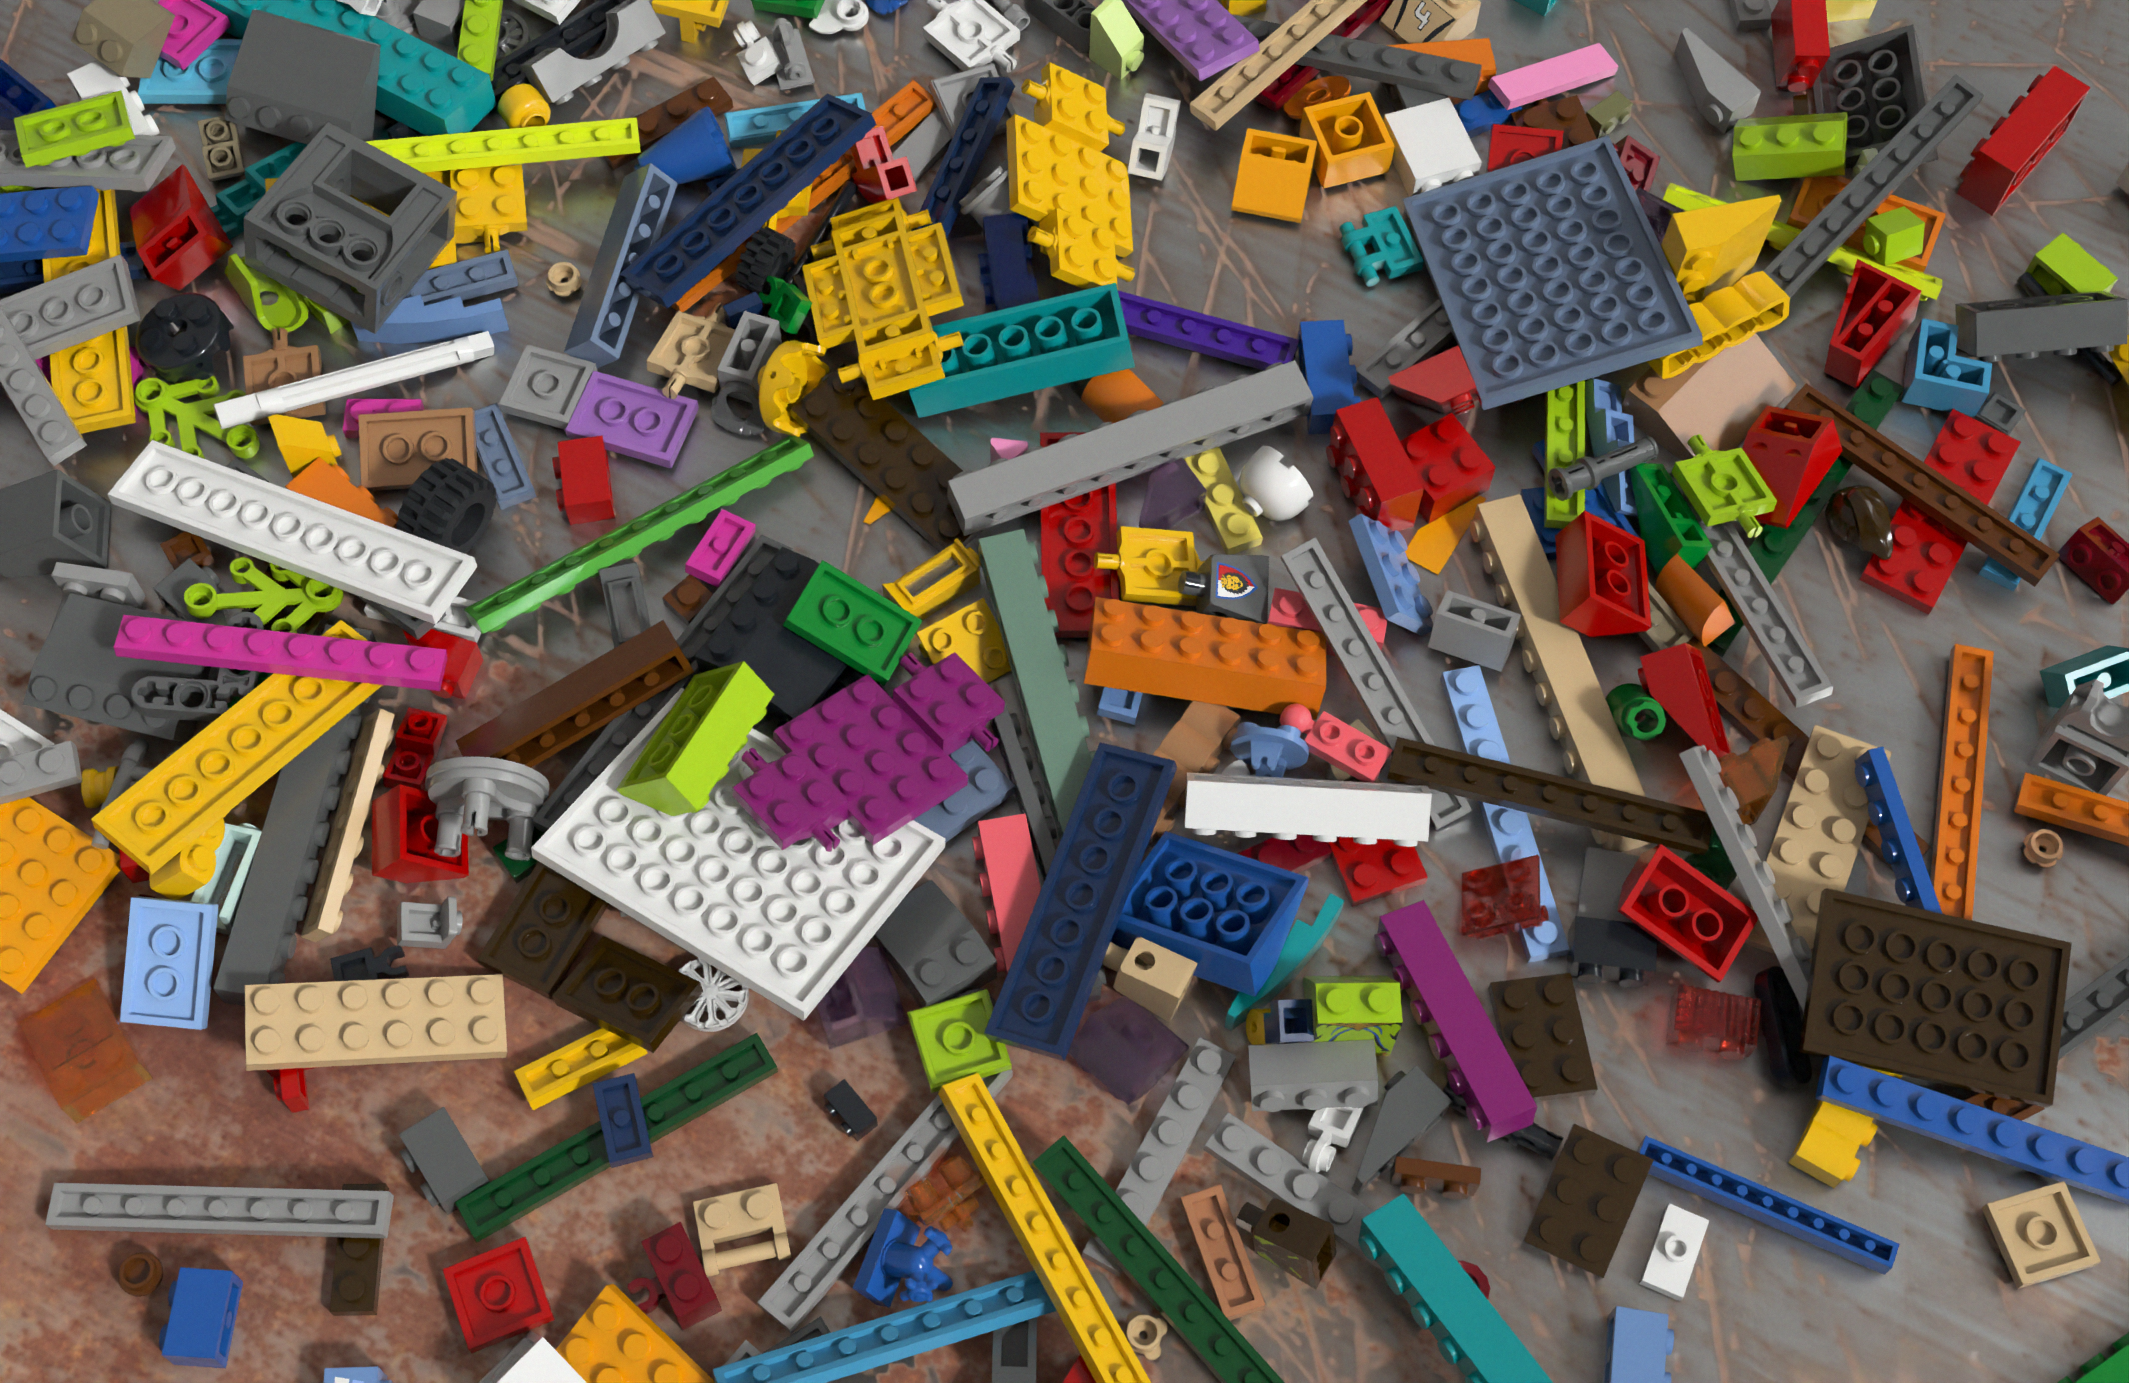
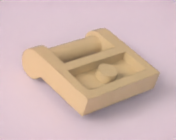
M777 1183L693 1201L703 1264L707 1277L719 1275V1270L775 1257H778L779 1261L792 1258ZM771 1231L774 1233L775 1240L716 1253L715 1244Z

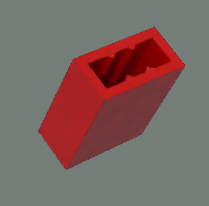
M1778 0L1771 13L1776 89H1788L1791 92L1811 89L1830 57L1826 0Z

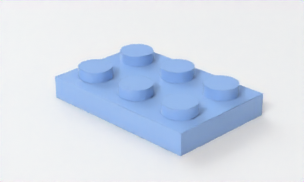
M141 896L131 897L120 1022L198 1030L208 1027L218 904Z

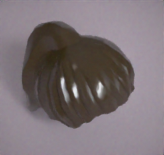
M1854 485L1833 493L1825 510V517L1833 534H1837L1843 540L1859 546L1863 551H1870L1876 554L1882 560L1889 559L1893 551L1890 528L1891 519L1885 501L1878 492L1868 486Z

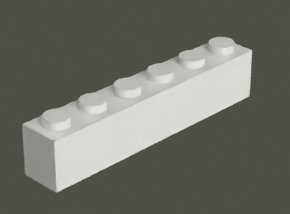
M1187 772L1184 826L1185 828H1192V833L1197 835H1215L1216 830L1232 831V835L1243 838L1256 837V832L1273 833V838L1281 840H1294L1297 838V834L1313 835V840L1320 842H1335L1337 837H1353V842L1359 844H1376L1377 839L1393 840L1395 845L1413 847L1417 846L1418 841L1428 842L1432 793L1428 786Z

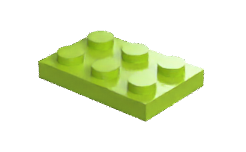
M121 90L14 118L20 153L26 168L35 165L45 166L55 160L69 156H83L95 149L107 146L116 147L135 139L126 101Z

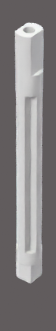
M489 331L218 402L213 404L220 428L225 429L494 355V344Z

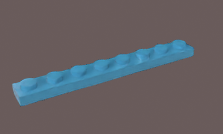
M1035 1270L714 1368L715 1383H827L1057 1310Z

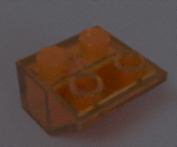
M1786 735L1773 741L1770 738H1764L1753 744L1743 754L1737 756L1736 753H1729L1718 760L1721 766V772L1718 774L1725 788L1730 787L1738 800L1739 809L1736 811L1743 825L1748 824L1750 826L1757 822L1777 789L1789 746V740Z

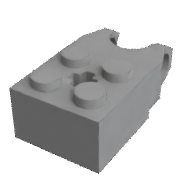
M2093 679L2078 685L2049 721L2040 736L2028 765L2071 786L2106 796L2129 770V707L2111 701L2104 694L2103 688L2105 683Z

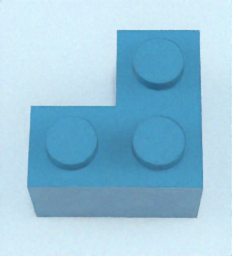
M1922 318L1909 342L1902 402L1951 412L1952 409H1955L1967 416L1975 417L1989 395L1992 363L1955 356L1959 326Z

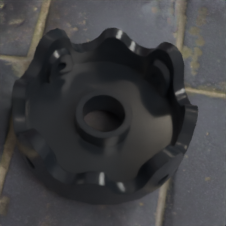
M183 293L159 301L145 315L138 326L135 346L138 355L154 375L158 373L169 382H176L183 376H193L200 380H207L214 373L213 356L220 350L228 351L230 349L229 331L234 329V326L211 298L198 293ZM187 328L185 332H181L175 336V334L179 330Z

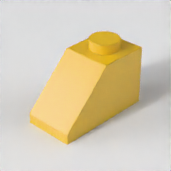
M277 414L268 417L278 447L293 479L318 457L330 466L337 464L335 457L342 455L335 434L327 436L322 422Z

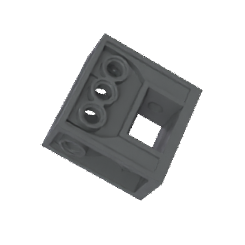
M327 122L244 217L245 264L376 334L454 237L457 191ZM350 195H352V196H354V197H356V198L362 200L363 202H365V203H367V204L373 206L374 208H376V209H378V210H380V211L386 213V214L389 215L390 217H387V216L381 214L380 212H378V211H376V210H374V209L368 207L367 205H365V204H363V203H361V202L355 200L354 198L350 197ZM286 252H290V255L297 259H292L286 255ZM353 286V287L357 288V291L360 292V293H362V294H356V293H354V292L351 290V287Z

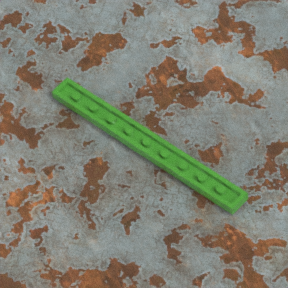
M790 435L464 609L469 622L482 634L497 631L503 628L508 620L519 614L533 612L545 600L555 595H563L574 589L575 584L588 577L599 576L600 569L609 568V566L622 559H630L637 556L642 551V548L655 541L659 542L669 539L679 528L704 520L707 517V513L720 506L734 504L741 495L752 489H760L767 486L774 477L784 472L799 469L804 461L814 457L811 446L800 437Z

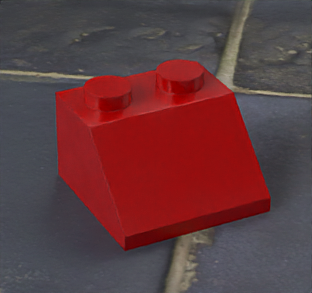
M399 784L372 801V876L406 884L465 878L469 876L468 835L462 833L461 854L459 856L445 857L435 853L434 847L436 846L439 820L435 817L437 805L430 800L427 791Z

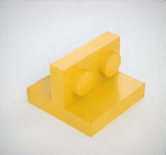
M653 0L652 8L655 13L679 18L681 41L695 44L699 31H704L706 25L720 28L730 0Z

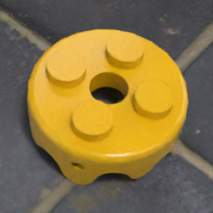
M796 340L785 341L773 351L766 365L760 369L757 379L759 385V409L765 425L770 430L795 437H800L801 433H808L791 416L790 408L817 387L829 373V366L817 357L825 355L827 350L825 347Z

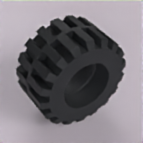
M453 458L442 459L425 470L410 487L398 513L397 529L466 554L478 542L489 525L497 501L495 498L497 494L496 488H494L492 482Z

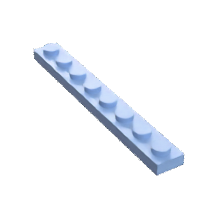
M1480 665L1442 672L1440 681L1462 752L1511 764ZM1478 801L1528 963L1567 955L1570 950L1527 813Z

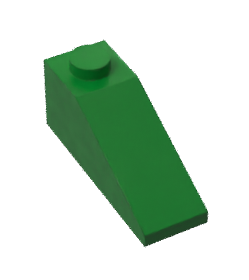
M1641 463L1630 468L1641 537L1645 541V551L1654 569L1659 575L1669 560L1678 554L1695 571L1713 546L1663 464Z

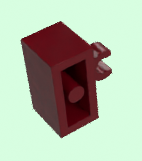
M681 1222L641 1241L657 1276L652 1279L637 1278L631 1281L627 1287L631 1295L640 1290L650 1292L648 1300L637 1305L645 1314L654 1311L659 1301L667 1296L682 1330H685L722 1311L718 1298Z

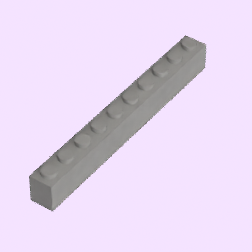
M1295 360L1285 364L1281 362L1274 363L1264 371L1254 375L1243 374L1235 377L1228 384L1216 388L1214 386L1205 387L1198 391L1196 395L1182 400L1180 398H1173L1159 408L1150 411H1136L1129 415L1127 419L1113 424L1112 422L1101 423L1090 432L1081 435H1067L1061 438L1058 443L1044 448L1042 446L1032 447L1021 456L1009 460L1006 458L995 460L988 467L975 472L963 471L948 481L947 498L964 536L1307 416L1309 415L1314 397Z

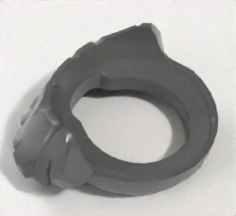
M741 381L728 382L721 388L718 396L712 399V405L710 406L712 411L711 417L725 430H729L732 433L735 432L738 435L750 436L751 434H760L767 427L760 414L759 392L751 385ZM740 392L747 396L753 406L752 413L747 418H740L734 415L727 404V394Z

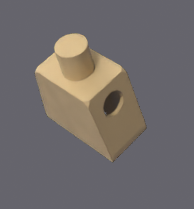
M1137 937L1130 950L1111 941L1102 964L1118 972L1113 986L1116 991L1170 1022L1190 985L1198 963L1142 937Z

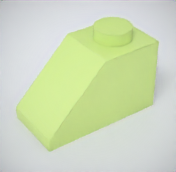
M1105 0L1091 13L1089 59L1122 80L1130 71L1137 70L1144 60V36L1122 0Z

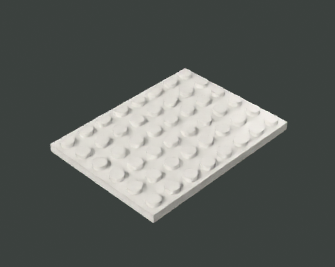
M681 688L531 847L532 857L804 1021L943 851L946 839L912 820L875 845H872L846 819L830 829L840 839V844L836 849L832 847L831 852H827L813 837L798 840L786 849L781 850L732 796V787L754 773L741 760L745 751L749 752L750 748L756 749V752L767 763L776 761L786 755L771 738L753 728L747 735L748 742L739 752L735 753L728 764L729 771L720 781L716 782L708 794L710 796L708 803L700 811L670 816L621 795L616 788L685 690Z

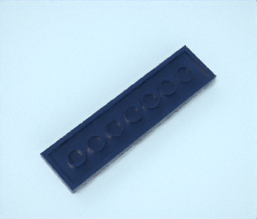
M827 93L620 273L621 278L632 289L668 309L673 303L679 301L698 281L705 278L723 259L731 255L748 237L760 230L762 225L773 215L786 207L788 202L798 193L811 185L814 179L823 171L836 163L840 156L856 142L862 140L865 134L877 125L872 113Z
M1099 743L984 1034L987 1039L1065 1061L1177 770L1174 760Z

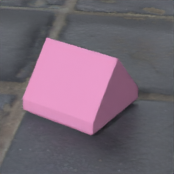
M991 438V463L998 459L1006 458L1009 460L1023 455L1028 450V442Z

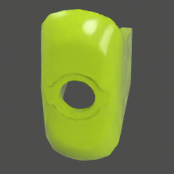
M287 251V252H286V255H287L288 257L292 258L291 255H290V254L288 253V251ZM236 253L228 256V266L225 268L227 278L245 306L265 329L272 332L273 329L277 328L278 333H280L279 328H284L291 332L304 324L308 319V307L302 294L246 265L245 256L239 258ZM271 291L278 296V300L272 305H262L260 293Z

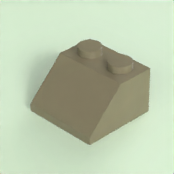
M94 0L82 10L71 42L120 76L151 78L175 15L154 0Z

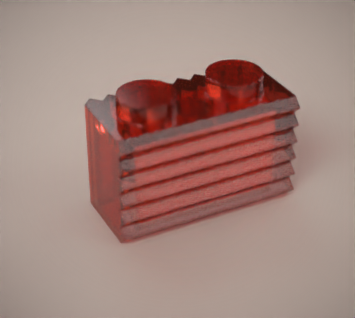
M1679 984L1671 997L1666 1040L1678 1043L1677 1047L1686 1052H1700L1703 1049L1718 1051L1719 1056L1727 1060L1737 1061L1744 1059V1057L1749 1058L1757 1047L1761 1000L1742 995L1736 996L1734 993L1728 994L1701 987L1695 988L1693 985Z

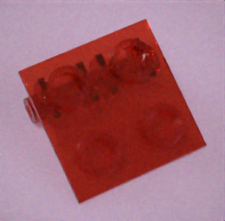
M1539 855L1462 873L1461 934L1463 936L1468 935L1470 939L1476 937L1480 941L1486 937L1499 934L1506 935L1508 933L1507 925L1515 933L1519 931V923L1525 929L1534 926L1541 927L1544 921L1549 920L1546 906L1540 905Z

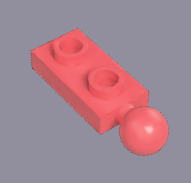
M1301 704L1288 705L1281 713V726L1290 725L1296 727L1301 731V734L1305 733L1307 735L1304 741L1310 748L1309 752L1362 782L1374 783L1392 755L1393 750L1325 711H1323L1317 722L1312 720L1310 711Z

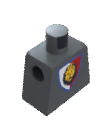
M1210 555L1199 567L1197 573L1182 571L1178 581V591L1182 594L1197 596V613L1267 624L1269 556Z

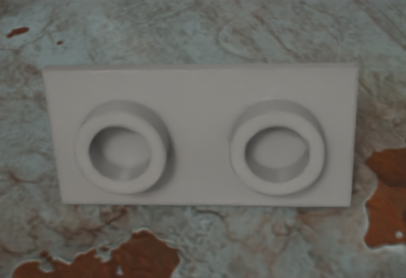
M785 18L775 20L772 34L765 36L772 43L783 66V69L776 72L780 89L786 90L814 84V78L798 28L793 29L792 24Z

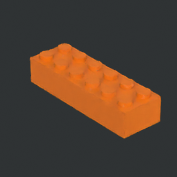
M1096 597L1088 631L1084 684L1280 715L1288 705L1301 704L1310 711L1312 720H1317L1326 689V637L1323 633L1311 630H1300L1275 626L1273 624L1200 614L1193 611L1187 612L1155 605H1143L1117 599Z

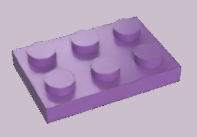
M593 371L565 432L567 438L572 440L603 435L606 450L672 469L698 412V401L677 395L676 399H671V395L667 398L662 393V390Z

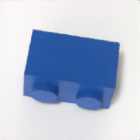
M180 1267L178 1280H174L169 1289L168 1302L169 1306L172 1307L169 1322L163 1325L159 1336V1348L162 1351V1356L173 1365L226 1369L243 1281L233 1271Z

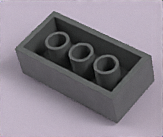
M2105 291L1955 304L1956 325L1959 326L1956 347L1967 352L1968 356L1978 357L1979 361L1983 362L2001 361L2002 355L2016 354V358L2019 359L2037 358L2040 351L2052 350L2053 355H2073L2077 353V348L2091 347V352L2114 351V345L2127 344L2128 299Z

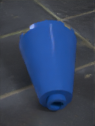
M708 106L699 109L638 155L639 164L634 165L636 171L651 163L676 181L677 185L721 177L736 171L737 167L730 148L725 143L722 130Z

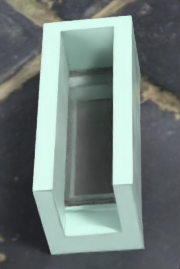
M224 823V838L219 848L215 850L216 868L214 875L206 885L195 890L191 899L192 902L218 904L216 932L230 935L262 833L261 829L247 823H240L239 826Z

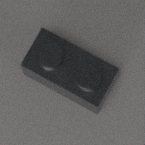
M1575 916L1568 930L1570 950L1567 954L1566 973H1571L1572 977H1578V980L1584 983L1593 984L1603 980L1619 982V985L1625 988L1648 986L1656 973V938L1635 923Z

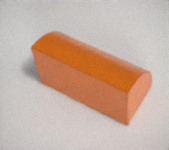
M1130 369L1092 377L1086 385L1081 398L1103 422H1112V424L1127 419L1129 415L1136 411H1150L1164 404Z
M1678 554L1672 557L1660 572L1655 590L1692 632L1694 637L1706 647L1731 627L1735 621L1725 601Z

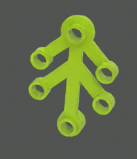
M213 375L207 380L195 379L173 385H168L158 378H147L142 380L135 389L134 400L137 407L149 415L151 427L149 443L152 440L158 442L162 439H167L164 444L175 447V441L171 433L166 430L165 412L177 417L181 451L198 455V457L205 459L201 448L197 444L195 427L227 443L231 452L240 458H251L260 448V440L253 427L241 424L233 428L221 429L217 420L207 416L215 413L213 404L246 395L244 391L236 389L230 391L227 395L218 396L220 386ZM212 384V387L209 389H202L205 385ZM195 394L205 399L187 404L176 400ZM249 443L248 445L241 447L242 444Z
M240 557L233 560L230 564L232 579L239 584L249 583L259 591L217 594L211 585L197 583L191 585L185 591L184 600L187 611L192 616L200 619L211 617L216 610L259 607L253 613L260 617L263 625L269 622L287 605H299L286 619L282 618L275 621L271 627L272 631L288 629L290 630L289 633H297L296 630L316 612H329L336 609L342 603L344 595L343 590L288 569L278 570L277 568L280 566L270 563L274 579L278 581L290 580L299 587L297 589H285L255 568L250 559ZM242 568L249 569V570H248L247 572H245V573H238V572H237L239 569H242Z

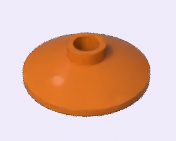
M1327 76L1307 83L1284 104V110L1287 116L1294 119H1302L1304 107L1347 97L1351 90L1350 82L1343 76Z

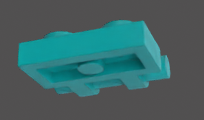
M1397 206L1363 215L1362 225L1364 228L1355 230L1352 222H1345L1339 227L1343 236L1341 242L1345 251L1351 253L1355 261L1354 269L1357 275L1364 279L1367 286H1374L1379 282L1380 279L1376 270L1384 268L1389 279L1422 270L1424 260ZM1371 243L1376 253L1368 255L1364 245Z

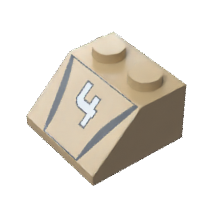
M1394 0L1380 19L1379 25L1401 44L1462 40L1475 30L1481 2L1479 0Z

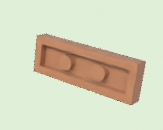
M1221 1184L1181 1197L1180 1204L1220 1311L1230 1321L1263 1310L1266 1304Z

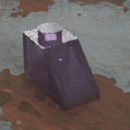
M1183 458L1171 464H1161L1150 474L1139 519V528L1168 530L1205 510L1207 490Z

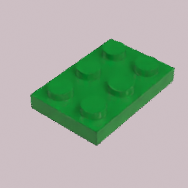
M822 560L783 626L862 674H868L874 681L885 686L923 620Z

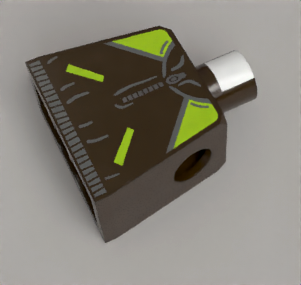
M1273 1198L1265 1211L1246 1202L1237 1216L1236 1225L1252 1233L1255 1252L1259 1256L1312 1288L1317 1289L1337 1254L1334 1226L1331 1223L1277 1198Z

